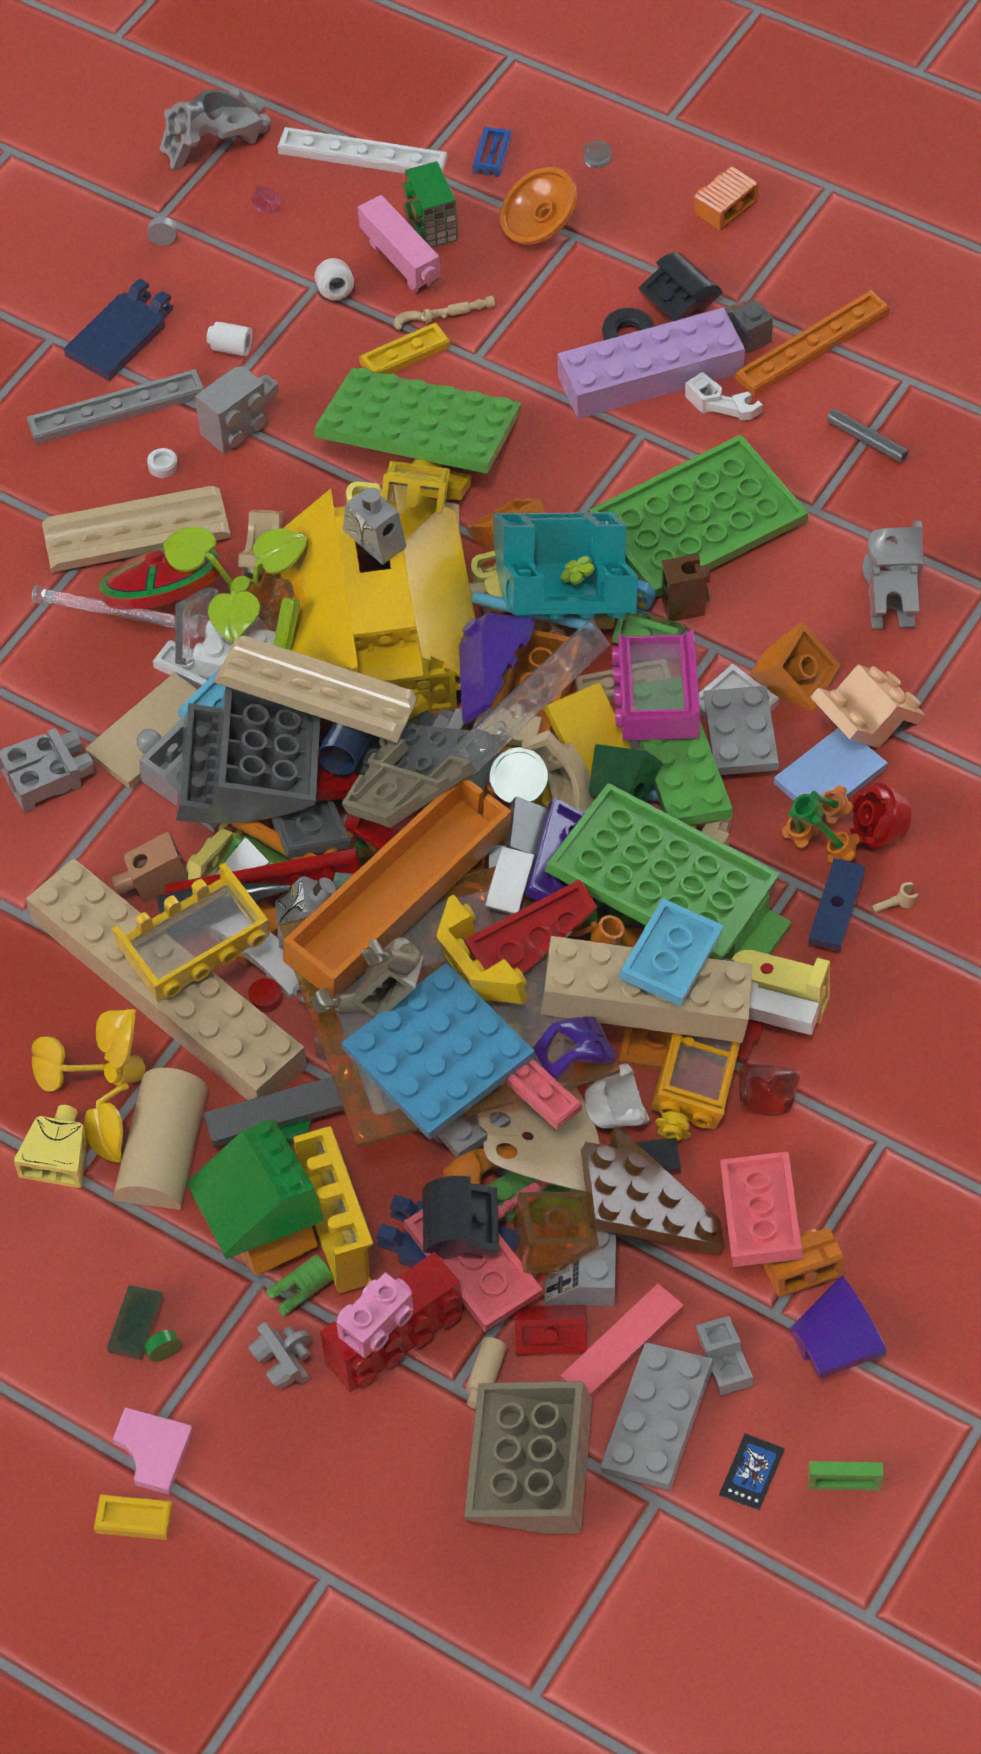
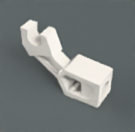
M703 372L685 383V397L701 413L714 411L739 417L740 420H751L762 413L763 404L759 401L753 405H748L751 403V394L749 392L733 395L732 398L722 396V387Z

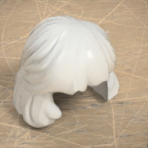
M627 1063L617 1066L604 1077L598 1078L585 1091L586 1111L591 1121L598 1127L621 1128L622 1126H639L646 1124L650 1120L639 1096L640 1093L633 1075L634 1071Z

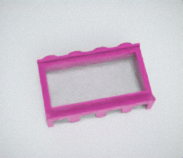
M694 628L685 635L621 637V633H618V646H612V664L619 665L618 667H613L614 686L620 685V687H614L615 706H621V708H615L616 727H622V739L700 738V704Z

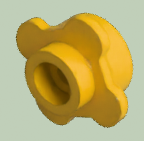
M674 1111L665 1112L662 1118L656 1120V1125L659 1126L657 1133L665 1139L676 1138L679 1141L691 1137V1132L688 1131L690 1126L689 1118L682 1113Z

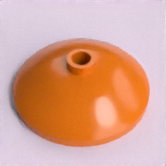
M556 167L539 168L523 176L514 184L503 201L500 223L504 233L512 241L522 245L538 244L556 235L567 224L576 206L577 188L574 180L564 170Z

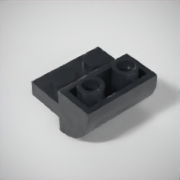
M680 252L669 253L656 262L659 268L638 287L641 294L672 322L689 317L697 308L703 312L723 293L722 289Z
M447 1176L432 1180L422 1188L424 1253L432 1254L436 1252L437 1255L457 1257L460 1252L494 1257L499 1252L498 1194L496 1187L472 1184L470 1176Z

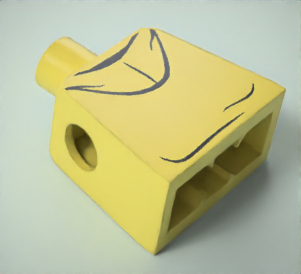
M68 1105L58 1106L55 1118L44 1116L35 1118L14 1159L19 1178L76 1188L82 1187L87 1136L84 1125L75 1122L78 1113L75 1108Z

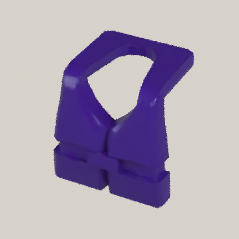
M591 1016L575 1017L552 1023L533 1047L543 1068L557 1081L573 1061L614 1063L617 1059V1055L607 1038H603L605 1034L596 1018ZM557 1033L566 1035L576 1042L575 1049L565 1053L553 1064L549 1061L547 1055L548 1048Z

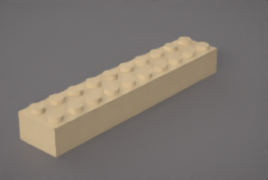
M74 858L26 898L30 917L34 923L246 1100L282 1091L307 1068L304 1046L212 971L204 979L193 981L184 986L174 997L164 998L156 1002L153 994L120 949L115 947L112 928L118 925L122 932L127 934L137 928L135 919L140 912ZM161 932L135 947L157 979L164 977L195 958L165 932Z

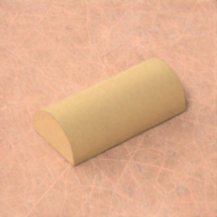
M155 1068L143 1075L113 1194L114 1201L181 1210L209 1093L207 1085L199 1077L174 1068Z

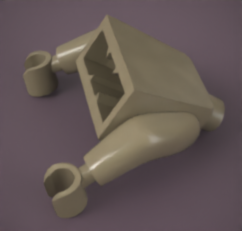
M401 937L395 938L384 949H382L377 939L370 940L368 942L370 948L360 950L368 963V968L357 992L337 994L332 999L328 988L320 989L315 992L316 995L310 996L314 1010L317 1013H324L334 1008L336 1012H368L374 1017L382 1011L389 1012L415 989L423 960L420 951L407 939Z

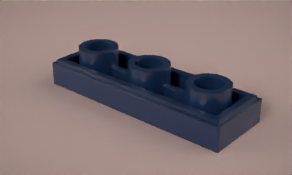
M834 858L809 935L808 944L841 951L866 866Z

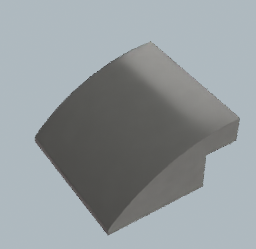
M227 686L225 687L220 708L188 703L184 720L176 820L197 823L249 822L287 815L314 805L316 801L320 717Z

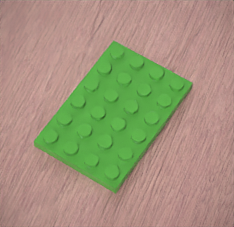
M352 368L316 424L315 437L487 474L521 413V402L512 401L506 397L487 396L477 391L458 390L447 385H434L423 380L405 379L394 374L373 373L366 368Z
M741 434L589 509V512H614L627 526L625 563L637 574L639 580L648 583L654 589L656 597L661 595L662 560L698 553L700 565H707L708 569L711 570L808 521L806 509Z
M607 783L547 862L545 872L569 885L580 879L590 896L646 926L662 898L724 925L723 932L708 957L723 960L766 895L769 894L780 875L777 871L610 783Z

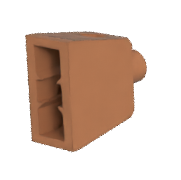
M168 831L125 853L124 860L128 871L111 877L118 895L137 889L142 900L149 902L157 899L159 895L166 894L165 884L188 880L189 873L186 871V862Z

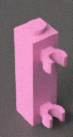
M382 195L357 207L359 227L370 238L369 244L376 252L381 250L408 279L407 285L415 294L418 293L419 287L423 285L429 287L435 279L440 277L439 255Z

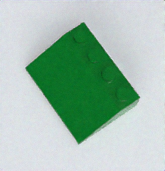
M274 1119L258 1122L252 1127L241 1131L187 1182L188 1189L225 1259L324 1221L315 1188Z

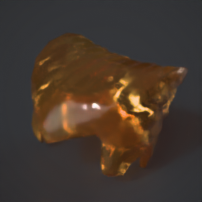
M264 571L262 572L263 577L260 583L256 584L250 581L246 592L252 593L258 599L260 604L258 617L270 631L276 632L281 601L286 597L296 599L295 590L291 580L279 579L273 574Z

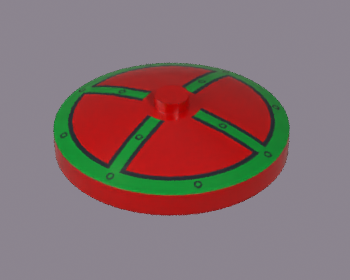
M164 548L140 554L111 569L101 579L99 590L103 602L112 608L123 610L146 609L166 605L189 597L209 586L217 579L220 573L207 558H205L203 565L194 571L182 572L176 570L167 561ZM213 549L209 553L212 554L221 565L218 553Z

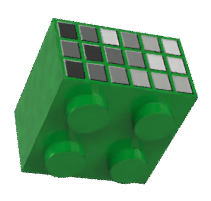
M438 161L406 169V182L402 183V189L407 202L403 203L406 218L413 221V229L431 248L458 241L456 199Z

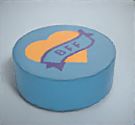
M638 580L636 608L641 611L648 610L656 599V593L648 583Z

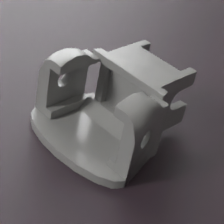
M920 520L913 521L911 527L883 528L874 530L869 535L867 543L868 554L865 555L863 560L862 574L865 582L869 585L871 630L883 628V614H886L887 609L896 611L899 629L915 628V613L920 611L918 584L923 569V530ZM892 539L896 541L897 546L889 548L885 542ZM887 568L889 571H880V569Z

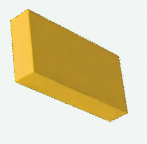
M100 1495L94 1531L97 1534L167 1540L173 1508L172 1502Z

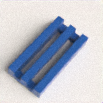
M484 127L472 166L474 174H478L479 170L484 172V175L494 172L496 177L501 176L512 138V130ZM491 134L494 135L487 157L486 163H483L482 159L485 153L489 136ZM504 136L496 164H493L500 137Z

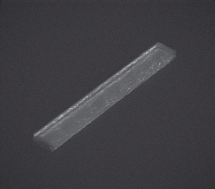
M594 620L585 622L449 750L452 755L472 762L475 771L469 776L476 774L610 645Z

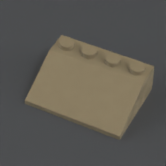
M583 1381L478 1383L464 1516L466 1520L543 1534H581L592 1412V1398Z

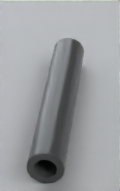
M832 409L829 412L827 422L899 463H903L906 460L909 450L836 409Z

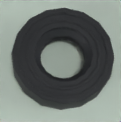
M630 307L617 309L611 312L604 320L602 327L603 340L619 337L620 335L617 333V330L622 326H634L640 331L654 327L653 321L647 313L640 309Z

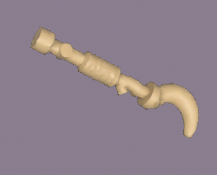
M493 296L485 297V300L478 299L471 303L466 301L448 305V308L433 309L431 312L429 309H424L423 312L405 311L394 319L393 325L397 330H400L404 323L414 320L423 321L428 324L432 322L433 318L440 316L445 318L447 315H450L452 317L469 313L473 309L480 310L483 307H495V300Z

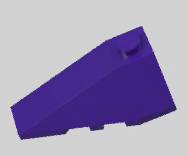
M486 613L478 620L476 618L471 619L463 627V636L459 645L462 720L466 724L490 708L505 682L502 677L510 668L514 667L518 660L514 653L518 647H525L530 640L535 621L532 618Z

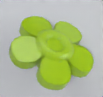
M583 556L578 561L571 560L565 565L566 570L562 572L560 577L563 582L571 581L573 585L581 583L585 576L592 574L594 571L590 557Z

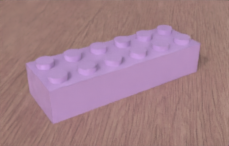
M723 307L557 353L558 378L577 419L684 390L685 383L701 372L705 373L713 381L734 376L736 371L744 367L745 348Z

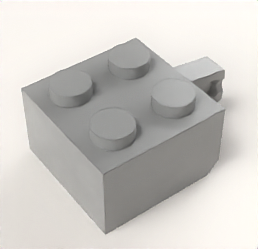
M234 367L195 395L201 436L223 454L239 446L243 440L254 432L261 430L268 423L266 403L279 392L278 383L267 374L257 378L245 367Z

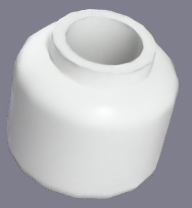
M329 258L322 261L315 271V283L325 298L341 300L351 293L354 287V277L349 266L344 261L337 258Z

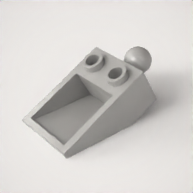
M182 719L162 738L154 729H145L137 736L138 748L143 753H146L139 760L141 781L176 806L184 732V720ZM221 823L201 824L215 832Z

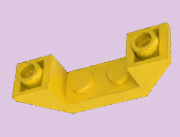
M455 895L450 896L436 935L442 956L483 1000L523 1004L528 1001L524 989L527 986V981L519 968L512 969L504 959L485 970L477 959L475 961L471 960L469 957L470 952L464 943V939L476 933L473 925L476 917L467 903L462 905Z

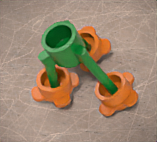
M839 785L834 790L826 791L822 796L816 791H812L811 794L799 795L793 801L792 810L788 813L791 818L788 820L787 825L782 828L783 837L793 840L798 848H805L808 846L809 840L813 835L819 834L821 830L829 838L827 843V850L830 853L827 857L828 861L831 864L834 858L848 862L852 861L856 856V845L860 842L859 836L857 834L849 836L846 832L834 834L822 821L823 813L826 815L827 822L835 824L841 816L850 814L853 811L854 806L846 796V788Z

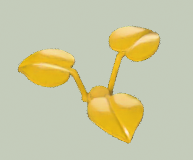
M135 1009L111 1010L99 1016L96 1024V1041L99 1049L105 1052L104 1058L109 1061L107 1064L64 1065V1047L56 1038L51 1036L37 1038L32 1044L33 1073L38 1085L45 1091H57L62 1086L63 1071L104 1070L107 1081L117 1085L116 1088L96 1101V1108L87 1110L84 1121L87 1141L91 1148L100 1157L116 1163L122 1162V1119L117 1108L113 1104L105 1102L119 1092L128 1090V1083L142 1081L145 1074V1064L142 1058L138 1055L130 1056L134 1033Z

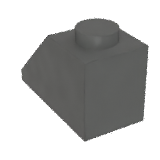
M757 300L741 301L725 308L747 354L772 342L773 317Z

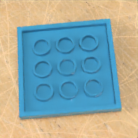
M447 962L417 984L415 989L389 1012L382 1011L341 1042L342 1049L429 1140L500 1086L509 1076L515 1074L516 1071L535 1058V1051Z

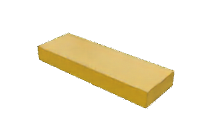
M435 322L360 355L359 361L363 368L373 373L392 374L449 349L450 340Z

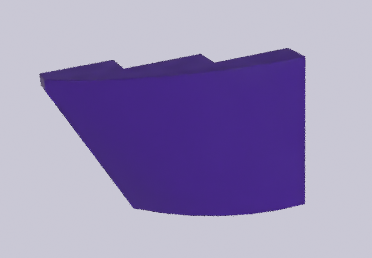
M843 1276L838 1278L790 1329L804 1361L811 1359L820 1379L886 1355L887 1348L872 1319Z

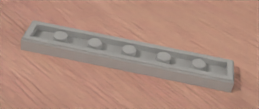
M194 369L28 416L27 422L34 442L37 445L195 400V395L204 390L197 370Z

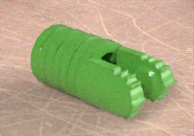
M314 1255L268 1288L266 1293L272 1298L281 1295L291 1286L295 1290V1294L278 1306V1311L283 1317L333 1281V1275L324 1261L318 1255Z

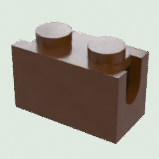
M698 553L662 560L661 600L668 620L680 621L705 615V603L710 600L706 583H710V573L707 565H700Z

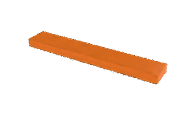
M870 290L735 372V379L755 396L887 316L890 307Z

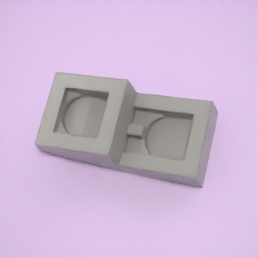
M730 1316L696 1325V1331L705 1357L713 1358L714 1366L711 1375L719 1395L754 1386L752 1373L741 1351V1341Z

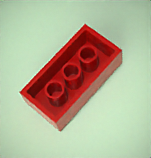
M436 1252L397 1277L402 1279L411 1288L414 1310L411 1318L402 1327L397 1326L389 1334L387 1342L379 1351H372L364 1359L338 1337L337 1320L320 1331L325 1363L349 1392H352L357 1387L363 1388L374 1380L377 1373L386 1367H394L403 1359L404 1354L414 1347L420 1348L430 1341L434 1333L443 1327H451L460 1319L461 1314H463L461 1282Z

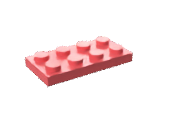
M789 1152L720 1160L732 1266L803 1259Z
M421 1210L404 1221V1228L423 1251V1213ZM500 1234L499 1252L494 1257L460 1252L457 1257L438 1255L461 1282L462 1303L484 1332L542 1296L543 1289ZM424 1253L426 1257L431 1255V1253Z

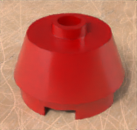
M875 783L865 790L858 789L851 800L854 806L852 811L854 813V828H850L851 834H857L860 842L865 843L869 847H878L898 841L906 835L910 827L912 813L910 803L905 796L884 783Z

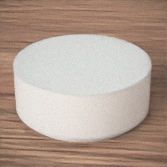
M160 448L154 450L148 456V468L155 477H170L178 469L177 456L170 449Z

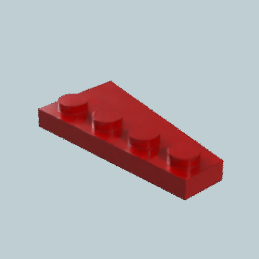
M579 879L464 939V943L468 947L474 961L477 959L485 970L505 959L512 969L519 968L522 974L525 975L548 955L551 936L567 938L596 911L597 906Z

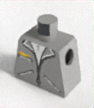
M366 488L346 503L344 532L382 565L406 548L399 513L381 497L379 490L376 488Z
M300 877L290 886V890L285 891L275 901L280 949H283V940L336 891V885L328 878H321L319 881L307 877Z

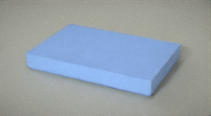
M837 728L775 776L774 785L793 801L799 795L811 794L812 791H816L822 796L826 791L834 790L839 785L846 788V796L849 799L858 789H862L887 769L888 762L869 746L850 740Z

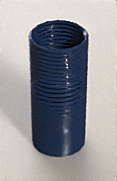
M333 722L318 750L319 762L325 769L334 774H351L356 769L373 735Z

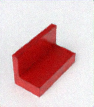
M585 1305L525 1306L515 1312L516 1354L586 1352Z

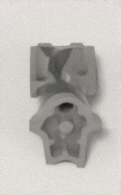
M235 88L230 92L203 90L193 100L177 102L171 109H165L166 127L160 150L168 154L170 168L178 170L183 168L191 147L198 146L202 135L211 133L216 138L219 136L221 139L240 135L243 140L255 144L258 134L267 133L271 119L267 114H258V103L253 97H244L239 89Z

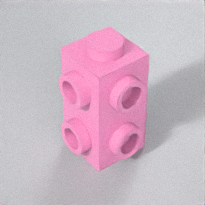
M386 1272L378 1280L370 1281L364 1288L362 1296L353 1305L348 1304L339 1313L336 1321L338 1337L364 1359L372 1351H379L387 1342L389 1334L397 1326L402 1327L411 1318L414 1310L411 1288L402 1279L397 1278L395 1280Z

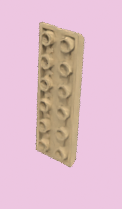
M215 486L51 516L42 522L51 572L138 556L152 550L164 548L163 544L171 534L186 527L205 528L213 534L216 540L231 538L221 492Z
M240 636L235 639L214 681L215 683L398 743L417 701L416 695L409 689L248 636Z

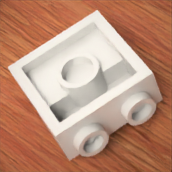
M209 620L206 626L207 637L204 643L196 644L193 651V659L196 662L199 674L211 677L221 668L233 643L221 636ZM251 626L243 636L273 645L275 631Z

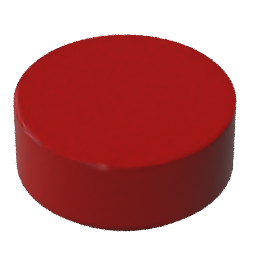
M271 978L258 979L249 987V1001L261 1012L273 1011L282 1002L281 987L278 982Z

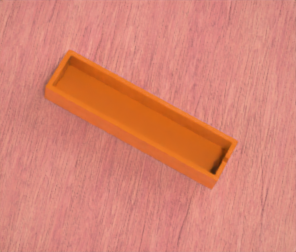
M463 779L428 804L283 940V962L319 990L328 988L332 999L335 995L341 994L368 968V963L360 950L370 948L368 942L373 939H377L382 949H384L395 938L401 937L509 833L511 810L488 794L484 798L483 816H481L484 790L469 779Z

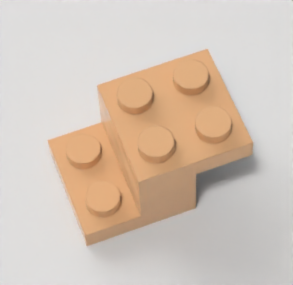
M858 664L836 690L828 691L818 688L811 696L813 701L850 740L880 748L903 721L918 725L926 716L919 708L921 704L919 700L911 693L903 692L899 687L901 682L895 675L889 671L882 673L874 666L868 668Z

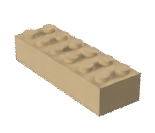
M551 936L540 1014L564 1018L591 1016L595 1017L599 1023L743 1042L749 1020L753 964L708 958L682 1006H679L619 979L620 970L633 947Z

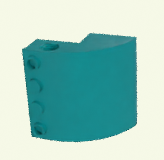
M614 512L493 513L494 548L498 579L505 604L513 615L534 619L535 614H547L548 618L564 619L566 614H578L580 618L592 619L596 618L597 614L609 613V617L626 618L627 613H637L638 576L625 563L627 526ZM583 556L590 557L591 564L594 566L592 574L585 576L581 583L575 585L571 581H562L560 576L566 570L565 565L571 560L578 561Z

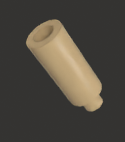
M485 1337L481 1343L465 1389L469 1394L467 1405L476 1409L478 1383H495L507 1350V1345L499 1339Z

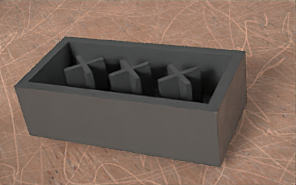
M406 724L400 739L405 740L409 750L394 766L429 776L451 754L472 762L475 771L466 778L484 790L490 778L491 766L500 754L486 732ZM373 735L355 769L357 777L365 775L370 767L368 759L372 753L377 754L381 748L379 743L381 737Z

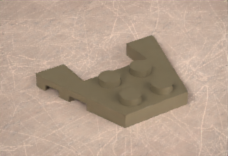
M381 738L379 741L381 745L379 752L371 754L368 759L370 767L365 775L358 776L342 805L348 814L391 828L471 775L475 768L470 760L450 754L429 776L394 766L409 750L405 740L399 739L398 743Z

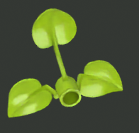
M193 526L177 530L165 540L163 546L167 561L176 570L182 572L194 571L201 567L205 558H207L227 582L231 594L222 593L216 595L208 606V616L216 631L226 640L234 643L236 638L243 636L254 624L260 613V597L256 587L260 585L259 573L261 566L263 565L264 570L269 574H277L287 570L302 555L307 546L308 539L301 533L286 529H272L264 532L257 538L253 546V553L259 559L254 565L253 579L239 576L234 580L228 576L215 557L209 553L216 546V539L205 528Z

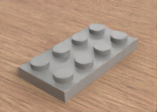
M645 1342L601 1464L603 1474L671 1491L714 1366L713 1358Z

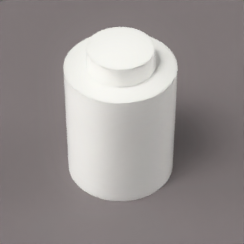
M216 321L214 326L209 327L206 340L210 344L211 350L246 357L251 349L253 331L250 327Z

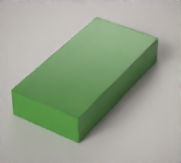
M809 1461V1490L881 1491L883 1462Z

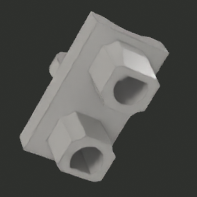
M267 1322L257 1327L261 1335L249 1346L254 1357L262 1364H265L273 1356H276L280 1361L266 1372L272 1384L281 1390L292 1384L295 1380L302 1385L307 1382L311 1377L295 1354H298L301 1360L309 1357L310 1353L306 1347L311 1342V1337L308 1332L301 1330L295 1333L293 1328L289 1326L283 1330V1334L287 1338L285 1340L279 1330L276 1328L271 1329Z

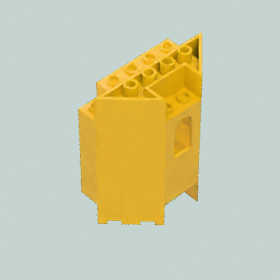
M393 482L394 500H390L388 503L399 513L406 548L390 559L391 569L360 573L358 557L371 554L344 532L345 506L334 508L332 492L329 489L283 528L301 533L308 539L307 546L299 559L290 568L280 573L283 598L290 597L300 601L291 651L409 689L415 695H424L430 707L426 713L456 709V690H461L459 645L463 636L462 629L471 619L475 618L456 511L444 506L442 514L436 513L437 502L419 494L418 504L411 507L406 503L407 487Z

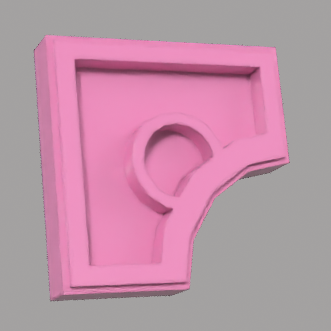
M125 1407L114 1434L113 1442L115 1445L125 1449L134 1459L136 1465L135 1486L167 1495L170 1494L191 1439L193 1427Z

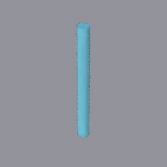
M474 592L472 604L512 613L503 598ZM535 614L534 618L587 632H592L594 627V620L566 614L564 619L548 618L547 614Z

